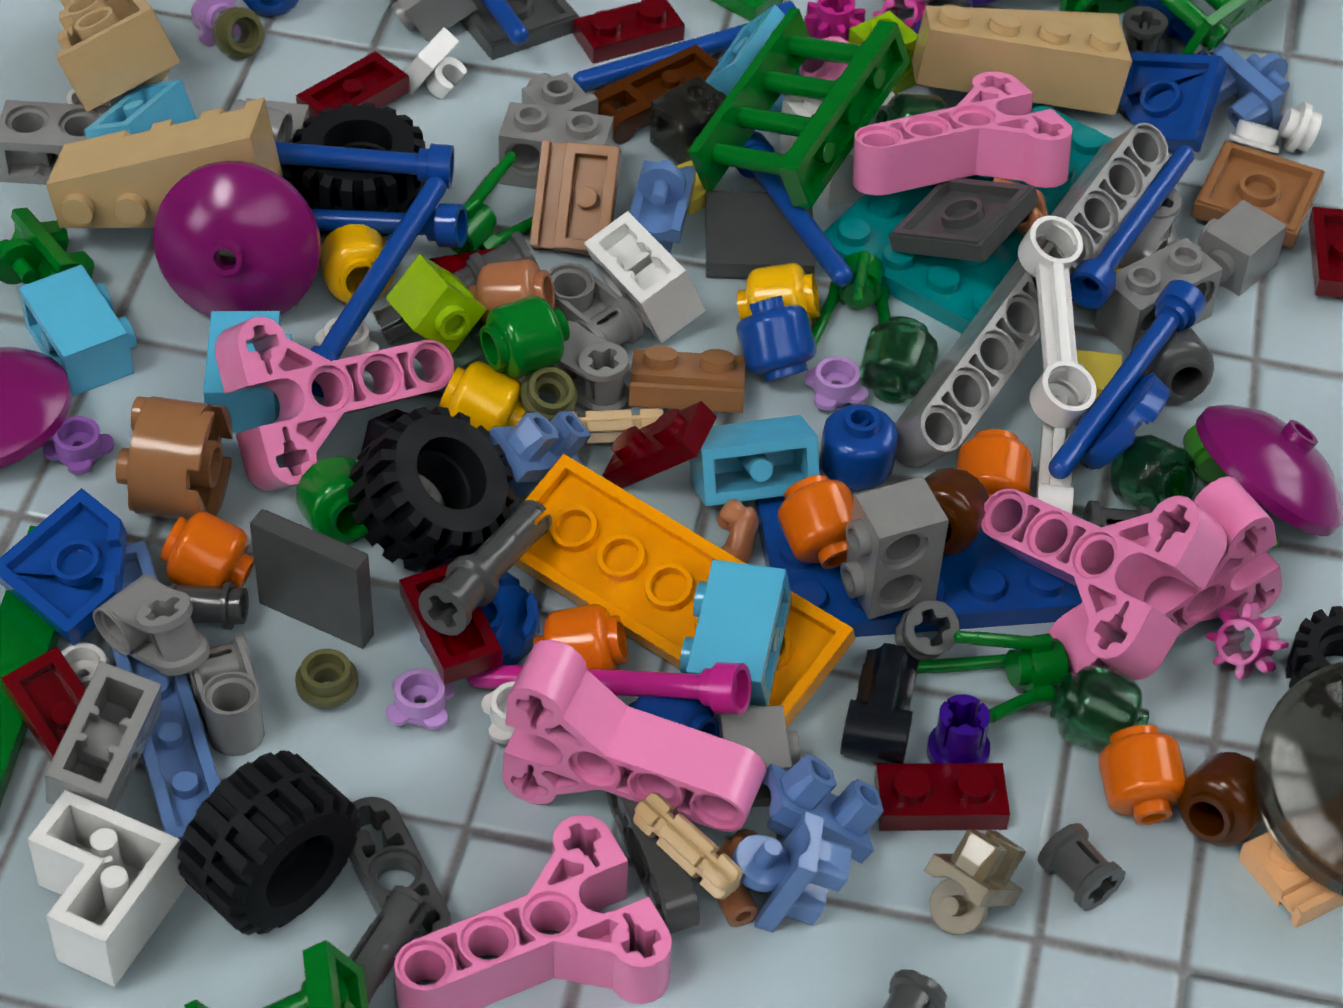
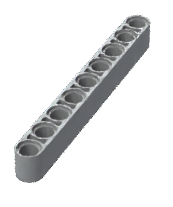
M1138 123L1101 147L1050 215L1061 217L1072 223L1082 237L1083 250L1069 270L1070 274L1081 261L1096 258L1166 162L1168 145L1161 131L1154 125ZM1036 239L1039 247L1046 254L1054 258L1064 259L1062 251L1056 244L1046 239ZM1019 258L896 421L898 442L895 457L904 466L914 469L921 468L956 450L966 439L1041 335L1036 278L1023 268Z

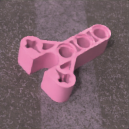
M984 72L972 79L971 91L955 107L859 128L854 135L852 185L861 193L880 196L951 181L956 178L980 175L1020 180L1041 188L1058 187L1068 180L1072 127L1053 109L1032 113L1033 92L1014 76L1003 72Z
M254 317L225 329L218 336L215 344V358L225 394L254 387H265L272 390L280 402V414L274 423L235 434L249 481L264 491H277L298 485L302 475L313 464L317 463L316 452L343 414L411 399L437 391L447 386L454 373V360L450 351L442 343L435 340H422L330 361L286 338L282 327L276 321L267 317ZM253 343L255 351L249 352L246 344ZM415 358L423 368L422 380L414 371L413 362ZM364 369L371 374L374 380L373 393L366 387L363 381ZM313 380L322 388L324 395L322 405L315 400L312 394ZM282 456L285 467L279 468L276 457Z
M1221 477L1211 482L1202 489L1194 500L1198 506L1223 526L1227 534L1225 553L1205 589L1201 590L1175 577L1164 576L1153 581L1145 592L1144 602L1155 607L1181 628L1178 636L1200 621L1220 618L1219 611L1221 609L1231 608L1242 618V609L1245 603L1258 602L1260 615L1274 604L1282 591L1280 566L1267 552L1268 549L1277 544L1274 522L1234 477ZM1082 602L1060 617L1052 625L1048 633L1051 634L1052 638H1057L1063 644L1068 657L1069 671L1084 689H1094L1106 684L1120 674L1089 651L1086 644V629L1089 619Z
M1006 488L992 494L984 503V511L986 513L981 522L983 532L1017 558L1078 587L1089 619L1086 629V644L1089 651L1123 677L1131 680L1145 679L1155 673L1181 631V628L1164 614L1144 602V595L1149 585L1159 577L1170 576L1204 590L1227 547V534L1223 526L1190 498L1179 495L1169 497L1160 502L1151 513L1099 527L1017 489Z
M541 640L534 644L507 698L505 725L513 727L515 730L504 750L502 778L505 786L511 793L529 803L537 805L548 804L554 801L556 795L600 789L639 803L651 793L656 792L660 793L676 808L673 815L676 816L681 813L692 822L728 832L736 831L743 827L766 774V765L762 758L753 750L743 745L627 706L587 670L586 662L580 653L560 641Z
M576 815L560 822L554 830L552 856L528 895L414 939L402 946L396 954L394 962L396 1003L398 1008H482L553 978L612 989L619 998L629 1003H650L663 996L669 986L672 938L669 929L650 897L611 912H594L627 899L628 860L612 832L603 821L593 816ZM545 931H557V932H559V933H558V934H553V935H548V934H542L541 932H545ZM493 955L497 956L498 958L485 960L480 959L479 957ZM423 980L436 981L434 984L430 985L416 984L417 982Z

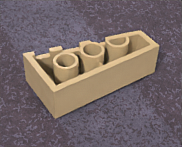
M60 0L64 10L59 12V20L64 30L58 32V42L62 49L57 51V60L86 112L95 109L141 83L152 84L162 80L170 73L171 67L181 63L156 14L146 0Z
M956 5L925 6L912 57L916 85L969 93L972 88V79L976 75L992 71L1003 72L1014 76L1033 92L1032 103L1116 115L1132 63L1118 14L971 8Z
M265 97L246 101L245 107L238 110L224 112L221 107L204 111L199 119L174 124L173 120L170 119L153 123L150 130L136 134H130L127 130L64 144L46 186L59 228H154L155 218L164 197L182 177L198 167L220 161H241L262 166L283 177Z

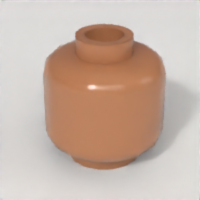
M524 258L486 264L480 269L477 284L469 286V290L476 296L477 300L487 308L481 317L484 326H486L487 315L495 307L530 295L545 299L552 309H555V293L551 276L547 270L541 271L539 266L531 259Z

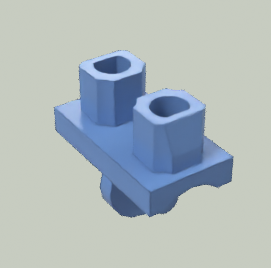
M1225 42L1214 48L1212 54L1222 56L1227 66L1215 107L1229 97L1234 96L1237 101L1228 107V115L1235 128L1239 119L1261 125L1266 124L1268 127L1278 130L1283 115L1280 113L1281 104L1284 100V93L1290 86V83L1284 78L1288 70L1286 59L1280 54L1270 53L1262 58L1252 54L1245 60Z
M644 160L630 214L671 254L673 242L680 243L696 180V169L690 166L679 169L670 160H661L660 162Z
M559 411L551 421L538 412L526 413L516 426L492 427L487 439L493 446L499 444L504 451L505 456L501 460L503 465L511 466L514 477L508 483V486L515 490V497L529 495L563 453L584 465L576 453L591 435L571 411Z
M808 753L788 771L772 763L766 768L762 785L767 786L771 791L770 818L767 825L768 829L777 833L776 839L781 845L806 811L824 817L822 838L851 847V859L862 864L871 855L874 849L868 830L884 811L879 793L875 787L857 779L852 781L839 796L830 793L837 786L833 770L824 761Z
M805 811L782 845L775 838L756 834L746 837L736 847L732 860L742 868L743 875L740 881L747 888L766 892L767 902L758 912L754 927L773 932L785 916L814 925L821 916L826 904L827 890L839 892L847 882L852 849L851 847L822 838L824 817Z

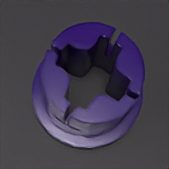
M960 694L948 698L947 702L944 701L940 707L937 726L931 731L928 738L926 752L930 763H988L991 750L990 741L987 737L990 712L983 702L980 704L981 700L971 695Z

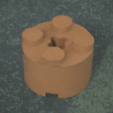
M155 396L150 398L136 397L131 410L133 434L130 449L122 448L116 462V481L118 484L127 485L129 510L140 515L177 520L179 517L189 519L199 511H205L216 516L226 494L232 458L223 457L221 438L233 439L232 421L227 407Z

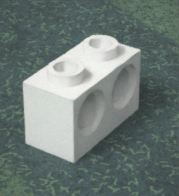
M628 211L584 242L604 283L616 294L633 304L640 314L645 327L661 343L706 311L687 271Z

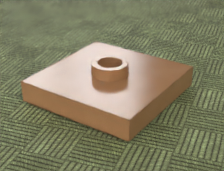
M1224 141L1194 202L1191 217L1207 222L1213 218L1220 219L1238 203L1245 200L1287 225L1282 246L1293 249L1321 188L1325 171L1230 141Z

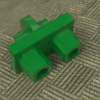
M27 207L12 209L11 218L15 225V231L10 241L8 239L0 241V281L12 285L22 282L29 284L81 264L92 279L94 261L85 251L66 253L69 243L67 230L59 228L57 220L39 222Z

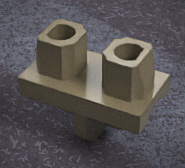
M968 829L954 854L934 853L924 871L932 877H947L933 890L930 899V912L934 922L943 931L950 934H969L978 930L985 922L989 907L1014 906L1023 888L1010 881L1027 851L995 830H987L986 834H983L975 829Z

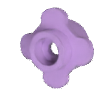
M196 0L191 9V17L195 27L200 30L198 38L203 44L207 46L216 44L213 34L215 18L218 13L221 14L224 10L235 7L237 0ZM234 24L232 35H237L241 32L238 24Z
M840 356L825 358L805 374V383L813 388L815 392L814 404L819 409L829 411L834 408L845 407L849 403L854 405L863 404L868 398V389L860 385V369L855 362L848 358Z
M428 669L407 671L393 681L395 699L394 703L386 709L387 719L391 724L404 726L409 723L414 726H425L429 730H438L448 723V713L445 711L447 700L454 696V686L452 683L444 685L441 677Z

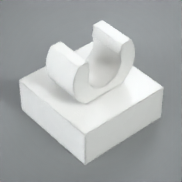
M443 28L405 70V73L409 75V93L411 95L426 80L429 91L435 97L443 99L454 87L451 82L456 85L467 72L466 67L459 60L447 57L459 40L446 28Z

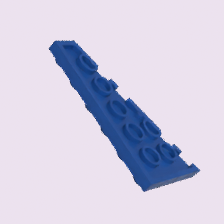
M784 496L755 500L754 508L759 518L758 529L765 565L767 567L786 569L792 592L852 627L855 637L894 634L895 627L899 624L901 616L906 611L912 609V607L868 619L857 597L850 598L846 593L841 579V565L831 569H824L820 563L805 564L794 557L778 522V509L785 500ZM983 531L969 548L956 555L943 556L936 600L946 603L954 610L959 620L960 629L1056 622L1065 613L1082 603L1077 586L1020 560ZM923 621L914 628L915 633L938 631L936 624L926 625Z

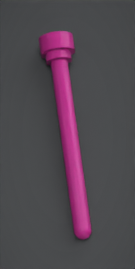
M717 662L712 668H705L701 674L587 669L617 696L700 700L703 706L710 707L716 714L742 715L747 710L751 698V675L747 665L744 663ZM503 665L467 677L466 680L474 688L496 689L504 683L516 681L523 666Z

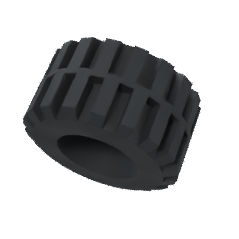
M352 103L342 104L341 108L338 109L327 108L319 111V117H309L303 122V128L297 129L293 135V143L408 153H418L420 148H425L423 133L419 126H413L411 118L405 114L396 115V109L387 106L377 108L375 104L363 103V106H353ZM291 165L293 187L303 196L311 209L406 213L425 184V181H417V175ZM380 234V235H381L382 237H385V236H388V235H390V234Z
M436 406L430 412L426 407L414 409L408 415H402L362 450L357 456L359 461L352 466L349 478L354 484L348 489L349 502L357 504L358 507L352 513L356 525L364 524L369 532L364 538L372 547L378 543L384 549L382 556L393 563L399 558L403 560L404 569L414 572L423 566L428 571L450 564L459 556L473 554L511 516L512 512L508 507L515 502V490L508 486V483L514 479L511 466L503 465L501 458L505 456V453L500 445L493 446L487 439L490 433L482 425L478 428L473 427L470 424L469 416L458 412L452 417L448 408ZM418 474L434 484L440 492L445 506L438 503L427 493Z
M281 750L275 755L271 752L261 755L254 762H247L239 767L230 777L225 778L197 809L195 817L188 824L183 834L185 840L178 850L177 858L181 861L178 866L179 873L185 879V882L236 930L238 929L242 934L251 935L255 932L258 935L269 933L276 927L280 928L288 924L295 917L310 908L329 889L342 872L358 839L356 837L360 829V818L357 816L358 809L355 804L298 754L294 755L290 751Z

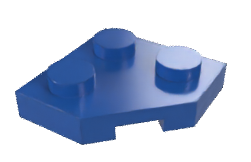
M1130 52L1132 63L1118 105L1133 126L1138 123H1148L1159 129L1166 139L1168 150L1175 151L1181 145H1188L1194 152H1200L1227 70L1223 57L1220 55Z
M81 488L0 557V584L75 646L96 627L92 617L93 611L122 590L127 531L119 517Z

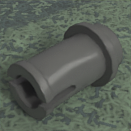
M226 581L223 587L181 585L180 583H172L170 585V588L185 592L190 597L193 604V613L191 615L193 622L221 623L224 630H231L235 624H244L246 622L249 607L248 591L246 588L237 587L234 581Z

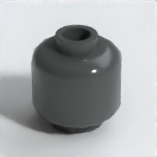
M1184 328L1181 331L1175 330L1142 377L1154 373L1170 389V395L1166 404L1179 405L1193 400L1203 393L1209 385L1215 370L1213 355L1192 328ZM1143 333V334L1141 335V337H1140L1139 340L1136 342V344L1134 345V347L1137 345V343L1140 341V339L1143 337V335H1144L1145 333Z

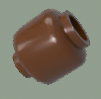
M953 467L938 469L927 476L925 481L949 520L943 556L956 555L969 548L983 531L981 522L986 513L984 511V503L989 498V493L982 482L966 470Z
M1220 752L1207 758L1188 776L1183 793L1177 804L1182 820L1188 829L1200 840L1216 847H1232L1245 841L1272 811L1275 795L1271 780L1263 768L1255 761L1237 752Z

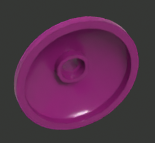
M220 161L198 167L182 177L170 189L160 204L155 218L153 231L154 250L164 278L173 291L186 304L210 318L211 311H280V315H282L303 298L317 274L321 257V239L311 208L298 190L288 181L262 166L241 161ZM228 249L233 252L236 262L228 263L224 261L220 256L219 250Z
M0 347V468L26 457L41 447L57 432L70 410L72 389L68 377L56 360L43 353L18 347Z
M1226 404L1209 406L1197 418V433L1211 457L1228 476L1234 477L1250 496L1268 511L1292 526L1318 536H1329L1342 524L1343 503L1333 472L1327 461L1315 448L1318 444L1317 438L1304 425L1295 420L1285 423L1276 416L1262 410Z

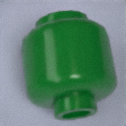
M535 295L495 307L487 315L486 326H483L479 333L482 351L488 364L494 370H502L506 375L515 379L533 374L544 367H553L559 363L564 353V342L568 341L570 337L568 322L563 312L559 308L552 309L545 299Z
M335 456L318 461L302 475L297 486L296 502L312 530L344 544L353 543L369 533L364 524L356 525L352 513L358 507L357 504L349 502L348 489L354 484L349 475L352 466L357 462L350 458Z

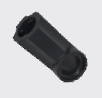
M884 643L877 649L867 650L858 683L856 700L851 699L849 703L840 755L885 764L904 763L913 711H909L919 664V659L912 657L907 652L906 647Z

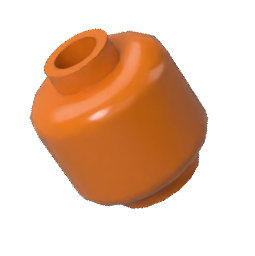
M987 429L976 433L972 439L962 444L957 453L956 468L966 470L977 477L988 490L989 497L995 492L1006 488L1017 489L1031 496L1032 454L1030 449L1019 441L1015 434L1001 429Z
M825 475L810 476L794 483L784 493L785 500L778 509V522L794 557L805 564L820 563L824 569L840 566L847 559L848 543L845 527L846 523L851 521L854 502L850 488L839 480H829Z
M205 511L196 512L189 519L179 517L171 529L160 554V560L167 563L166 575L168 579L181 585L223 587L226 581H234L237 587L243 588L255 564L254 557L246 554L249 547L247 532Z
M589 604L549 613L543 625V635L535 636L533 639V646L541 640H555L571 646L581 654L586 662L587 669L619 670L620 665L627 664L628 645L622 620L618 615L610 616L607 609L599 604Z
M1154 725L1131 726L1113 733L1109 737L1110 744L1100 752L1098 758L1099 771L1109 808L1120 815L1133 816L1134 822L1139 825L1155 824L1169 819L1173 815L1171 808L1178 805L1177 801L1183 793L1187 779L1177 740L1168 734L1159 733V729Z

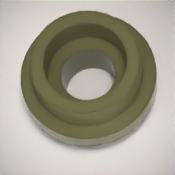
M232 7L224 10L218 16L214 24L213 34L215 43L222 53L232 58H246L254 54L260 47L264 38V29L254 12L243 7ZM234 24H238L241 29V37L237 42L232 38V27Z
M544 367L525 377L520 388L519 399L526 413L538 412L551 421L559 411H573L577 402V390L571 377L565 371L556 367ZM546 391L553 394L556 398V403L543 401L539 398L538 393Z
M316 650L304 658L296 672V691L305 703L313 707H338L348 702L357 691L358 673L356 667L346 655L338 650Z

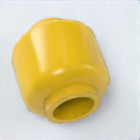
M348 224L336 228L326 236L321 245L319 265L327 289L344 303H348L386 244L385 239L375 229L364 224ZM394 273L377 300L387 293L393 282Z
M797 263L753 269L747 277L746 289L737 291V306L740 320L752 315L750 304L776 296H782L785 306L796 304L805 308L810 326L812 318L820 317V299L815 276L813 273L805 274V271Z
M481 361L471 363L466 370L459 366L456 368L439 404V407L448 408L452 417L461 412L470 417V424L473 427L478 428L482 425L488 432L492 427L516 426L526 414L519 402L521 382L506 375L501 370H494L490 365Z

